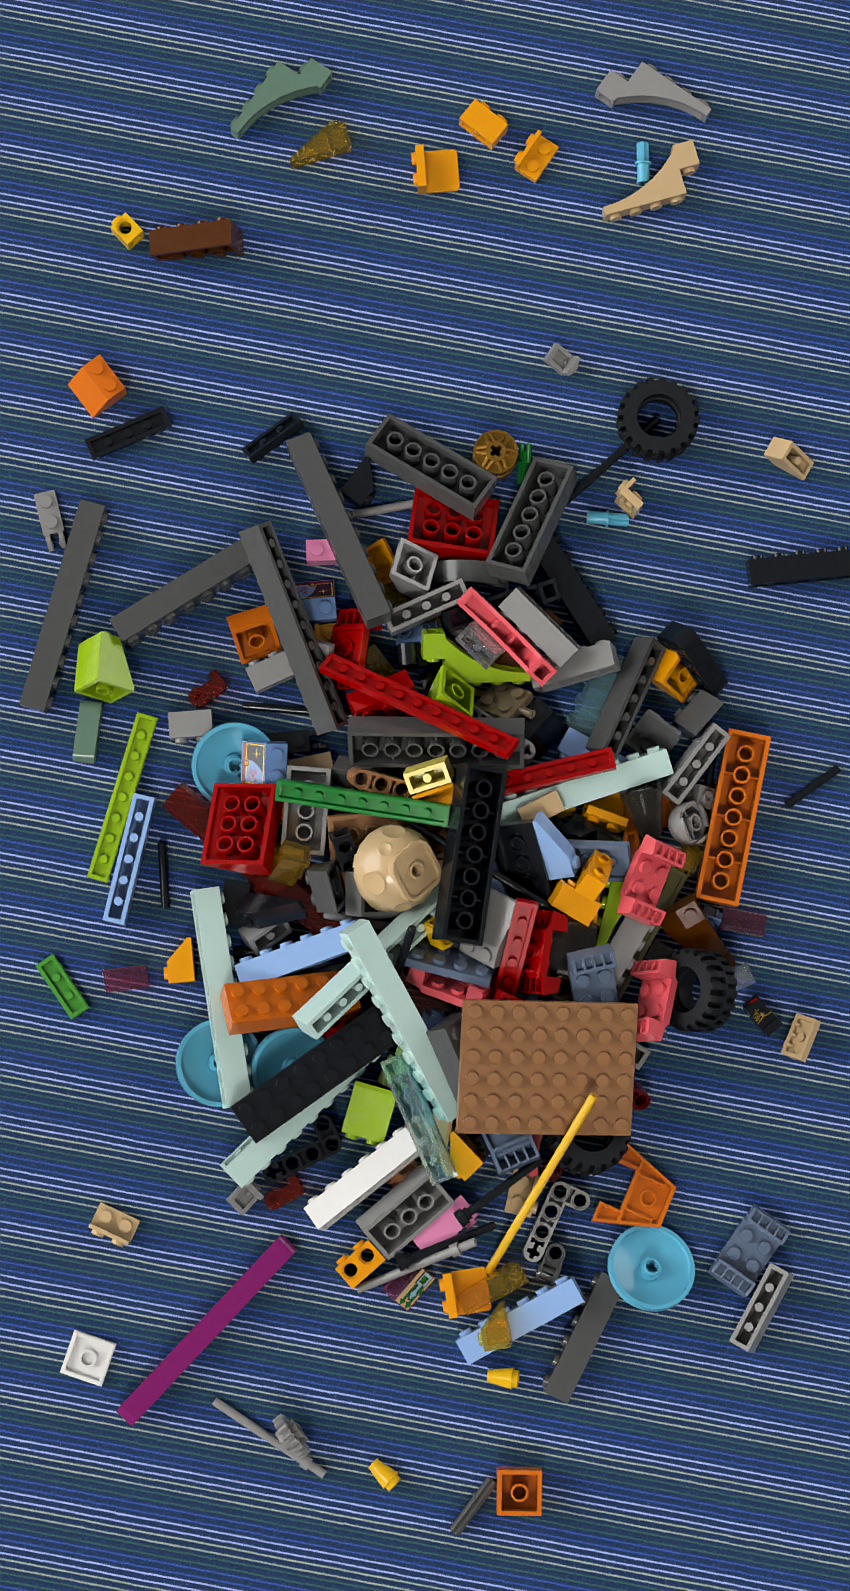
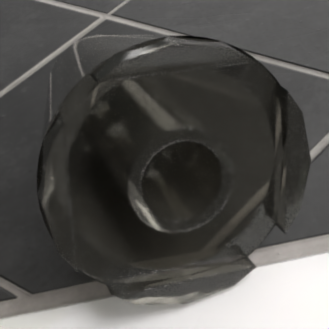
M650 781L629 788L624 793L623 791L619 792V796L641 840L644 839L646 834L658 840L659 836L662 835L661 781H656L657 785H652Z

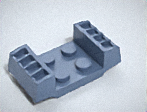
M609 943L566 953L573 1001L618 1002L613 967H616L617 964L614 950Z
M482 1134L499 1176L540 1159V1154L531 1134Z
M753 1204L707 1273L741 1297H747L756 1285L754 1283L778 1246L783 1245L791 1233L790 1228Z

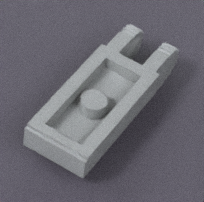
M55 490L34 494L43 536L46 538L49 552L54 551L51 535L55 534L59 535V543L62 549L66 548L65 529Z

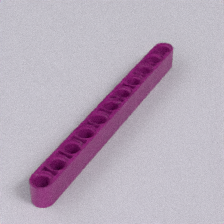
M281 1234L122 1403L116 1412L130 1426H133L296 1252L297 1248Z

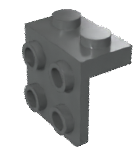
M648 709L627 735L623 747L631 753L639 752L640 755L646 753L647 748L659 745V748H665L669 753L682 737V734L674 726L662 719L659 714Z

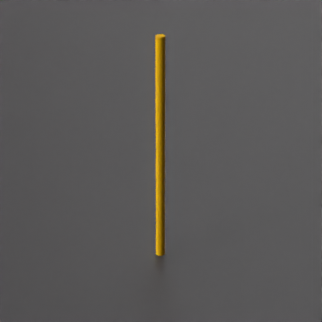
M590 1093L487 1264L485 1268L486 1273L492 1274L596 1102L598 1097L595 1094Z

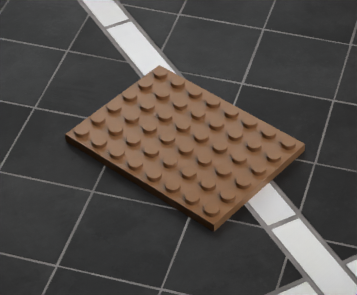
M463 999L456 1133L565 1135L590 1093H593L598 1098L576 1135L631 1136L638 1004L626 1002Z

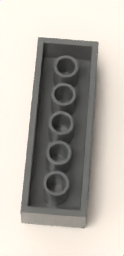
M388 413L365 444L364 457L369 458V460L472 521L495 491L498 477Z
M534 456L485 563L490 576L530 586L578 481L574 466Z

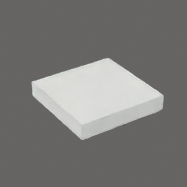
M75 1329L60 1373L102 1387L117 1344Z

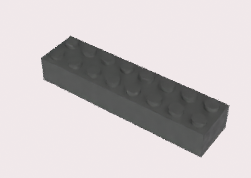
M241 539L110 618L112 626L125 647L131 646L133 648L142 642V638L148 634L150 637L157 634L161 630L160 627L165 624L171 625L179 620L178 616L181 614L193 612L197 609L196 605L199 603L211 601L216 597L215 594L217 592L229 590L234 586L233 583L239 579L243 581L252 575L253 568L249 563V558Z
M349 716L347 730L349 767H409L448 755L452 768H457V764L472 763L497 769H524L525 718L472 717L519 739V745L507 760L416 717Z

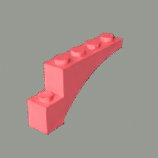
M472 586L456 601L541 686L557 672L546 657L534 648L531 640L527 636L520 634L515 628L516 626L505 619Z

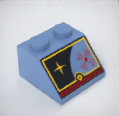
M333 579L295 583L311 625L337 622Z
M242 740L241 783L276 784L278 778L286 779L288 744L285 741Z

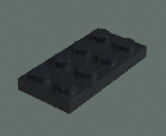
M534 819L500 823L497 852L503 874L547 901L553 892V888L532 823ZM507 887L509 897L515 900L517 897L526 899Z

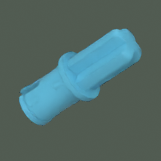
M641 141L636 144L637 161L635 166H637V184L646 185L650 181L649 166L651 161H649V143Z
M587 510L586 524L605 525V527H608V525L627 527L629 515L610 513L609 510L606 512Z

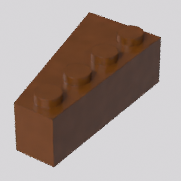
M220 217L216 221L211 222L199 220L196 224L191 225L179 223L176 224V227L170 228L158 226L156 230H149L150 256L156 261L185 259L186 255L196 259L204 258L206 254L226 257V252H236V256L244 255L243 231L227 217Z

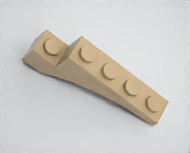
M693 140L672 145L670 157L654 178L629 197L603 207V220L615 222L622 219V216L629 214L630 216H637L647 209L655 211L662 208V205L669 203L677 205L683 202L687 192L682 174L684 176L694 174L700 164Z

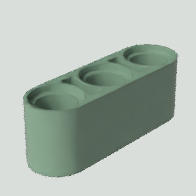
M80 701L73 762L95 764L103 714L102 702Z

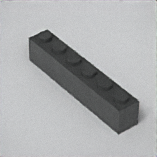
M654 637L634 638L620 669L621 671L616 678L585 747L589 752L611 747L614 760H617L666 650Z
M601 1270L599 1274H594L590 1285L593 1287L589 1294H584L585 1302L580 1304L583 1307L579 1314L575 1313L570 1325L573 1328L570 1334L566 1333L562 1339L561 1345L563 1348L561 1353L555 1354L551 1365L554 1367L550 1374L546 1373L541 1383L544 1386L543 1392L567 1404L620 1297L610 1281L609 1274Z

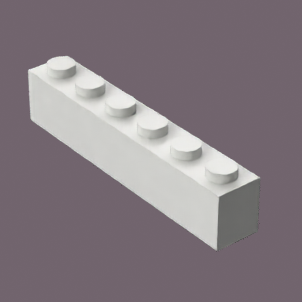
M401 1127L392 1134L393 1137L387 1142L383 1141L375 1147V1152L371 1155L363 1156L355 1168H349L344 1171L341 1179L337 1182L329 1183L321 1195H315L308 1200V1205L304 1207V1210L318 1230H327L427 1150L411 1128Z

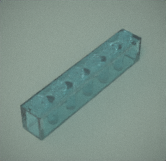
M402 1054L381 1062V1067L431 1185H439L457 1177L458 1173L427 1100L422 1093L421 1086L412 1075L413 1069L411 1065L404 1060Z

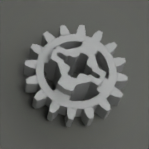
M282 1413L273 1419L272 1422L277 1429L275 1435L285 1450L287 1449L290 1454L292 1452L296 1453L301 1459L310 1453L309 1446L305 1443L308 1437L298 1423L293 1419H287Z

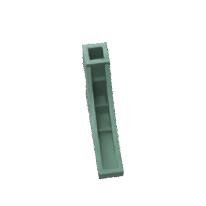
M312 58L308 63L304 62L298 73L278 61L275 66L272 65L266 73L267 78L264 82H260L254 90L255 95L252 99H248L244 103L241 115L239 117L236 116L231 122L232 136L239 140L247 129L260 117L285 102L310 94H319L321 96L332 80V71Z

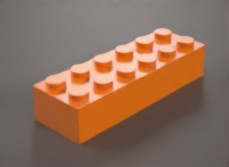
M340 970L224 984L220 999L228 1034L236 1035L299 1027L292 1016ZM360 1000L336 1022L348 1021L357 1017L361 1009Z

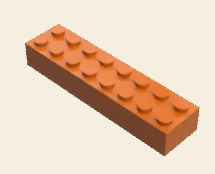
M729 728L726 732L731 737L722 748L715 792L708 819L709 827L706 829L708 834L703 844L694 897L699 901L736 908L739 906L771 737Z

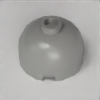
M696 801L677 805L670 812L668 830L672 837L681 844H700L707 838L708 833H705V827H709L707 813L701 804L697 805L695 803Z

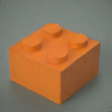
M497 1466L496 1514L503 1516H542L541 1467Z

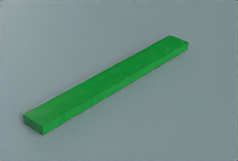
M278 778L276 783L275 801L448 827L451 804Z

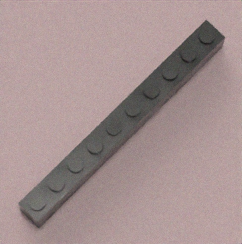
M310 432L286 440L287 452L366 629L368 630L391 621V612L394 611L392 604L383 595L385 589L382 582H377L375 577L377 572L374 564H369L367 560L369 554L366 546H361L359 531L357 527L353 528L351 521H353L349 509H344V498L340 491L337 492L335 489V478L332 473L329 474L327 468H329L325 456L321 457L319 453L321 449L316 438L313 439Z
M82 499L79 501L19 704L21 707L47 714L48 709L53 707L55 697H52L54 688L58 689L61 677L58 674L60 668H64L67 656L64 655L66 647L70 648L73 639V635H70L72 627L77 626L79 615L76 613L78 607H82L85 595L82 594L84 586L88 587L91 579V574H88L90 566L95 565L97 558L95 549L97 545L100 546L103 538L101 529L108 522L109 513H107L104 505Z
M271 520L239 532L241 542L249 558V563L255 573L257 583L262 591L265 604L272 617L273 624L281 640V645L286 653L289 666L293 671L296 684L301 692L317 736L348 724L332 678L319 671L324 658Z

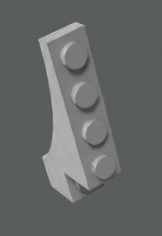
M644 62L639 65L629 81L621 73L610 70L595 93V98L610 108H613L614 105L627 103H653L679 109L704 123L712 110L706 101L698 100L692 96L688 89L680 88L672 78L661 75L653 65L645 64Z

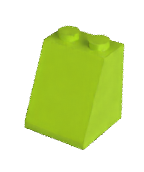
M101 631L78 644L74 692L110 704L134 692V684L120 637L114 636L108 631Z
M442 665L427 697L473 717L475 689L445 665Z
M355 1081L341 1131L345 1133L344 1137L353 1140L362 1137L366 1139L367 1144L374 1146L383 1142L398 1093Z

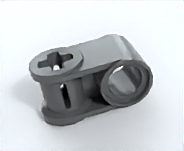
M557 1241L548 1243L537 1267L534 1279L538 1280L540 1278L552 1282V1285H556L555 1280L560 1276L565 1258V1249L561 1243ZM555 1246L561 1249L560 1256L556 1258L549 1255L550 1249Z

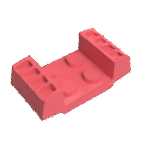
M646 834L640 848L633 855L621 887V899L617 913L647 926H660L666 912L656 908L671 866L683 869L686 853Z
M641 960L635 961L631 967L630 975L642 980L637 1003L636 1042L661 1041L665 1027L670 1023L678 983L676 979L677 961Z
M410 968L405 981L418 987L426 995L462 1007L463 999H490L497 974H494L489 988Z

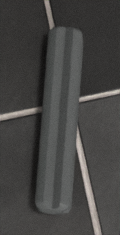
M487 1477L451 1525L450 1530L455 1535L459 1536L496 1487L497 1483L492 1478Z

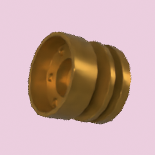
M489 430L481 434L476 440L472 461L474 464L498 477L497 481H501L509 477L515 469L518 457L517 444L514 438L507 432ZM492 450L494 452L500 451L499 457L497 455L492 456Z

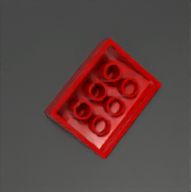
M415 487L407 540L439 555V560L486 561L495 540L500 500L488 499L472 521Z
M214 783L201 865L250 875H271L283 804L281 801H275L276 784Z

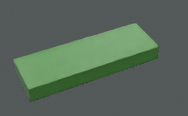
M55 954L50 955L35 965L71 1020L90 1008Z

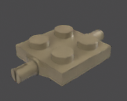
M503 682L502 685H492L485 691L474 687V696L479 699L473 705L493 718H517L521 715L530 719L535 717V710L527 708V705L533 700L532 692L507 682Z

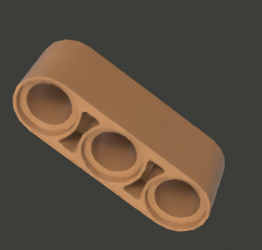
M359 766L351 767L347 772L348 782L358 789L407 798L410 796L405 780L400 777ZM358 773H362V774H363L362 780H361L360 782L356 783V782H355V777H356V775H357ZM379 778H382V779H383V784H382V786H380L379 788H376V786H375L376 781H377ZM402 783V791L396 793L397 785Z

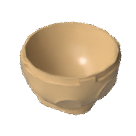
M395 824L384 825L369 833L359 845L353 862L354 880L358 892L371 907L383 912H402L420 905L439 883L442 871L435 852L427 839L415 830Z

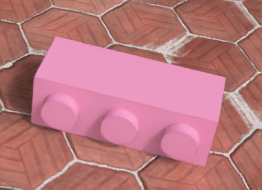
M461 1194L454 1199L455 1203L413 1239L420 1250L456 1236L464 1228L453 1214L459 1208L463 1209L470 1206ZM477 1213L472 1215L473 1218L470 1220V1223L465 1226L467 1229L477 1222L475 1219L478 1216Z

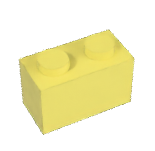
M448 755L406 767L403 777L411 795L452 782L454 772Z

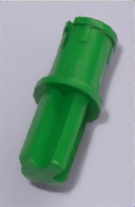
M525 443L519 444V456L516 462L518 467L516 483L521 486L531 465L533 445L529 443L526 444V452Z

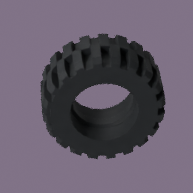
M651 377L647 378L646 382L640 381L636 383L634 388H630L626 392L617 412L616 428L619 430V439L624 441V446L627 449L633 451V456L637 458L638 456L644 457L643 461L650 462L651 459L655 460L656 463H662L664 459L670 461L675 456H680L692 443L699 425L698 405L694 404V396L687 393L688 389L684 385L679 387L677 385L678 381L672 379L671 382H668L666 377H659L658 380H654ZM658 402L669 406L677 416L675 431L670 436L664 438H656L646 434L638 424V413L644 405Z
M683 948L682 950L675 951L672 956L667 958L677 961L676 979L678 981L669 1025L676 1030L685 1032L705 1033L715 1031L725 1024L724 1021L730 1018L732 1015L730 1012L736 1006L734 1001L738 997V991H736L738 983L737 979L734 978V969L732 966H729V961L717 951L696 948ZM698 975L701 990L698 1002L695 1005L692 997L694 980Z
M543 1135L547 1137L545 1142L546 1149L550 1148L552 1151L550 1154L551 1158L565 1135ZM605 1135L603 1147L596 1152L583 1150L572 1140L558 1166L562 1169L565 1167L569 1168L568 1173L573 1175L576 1173H580V1176L584 1177L590 1174L593 1176L599 1175L622 1159V1156L628 1150L627 1144L631 1142V1136Z

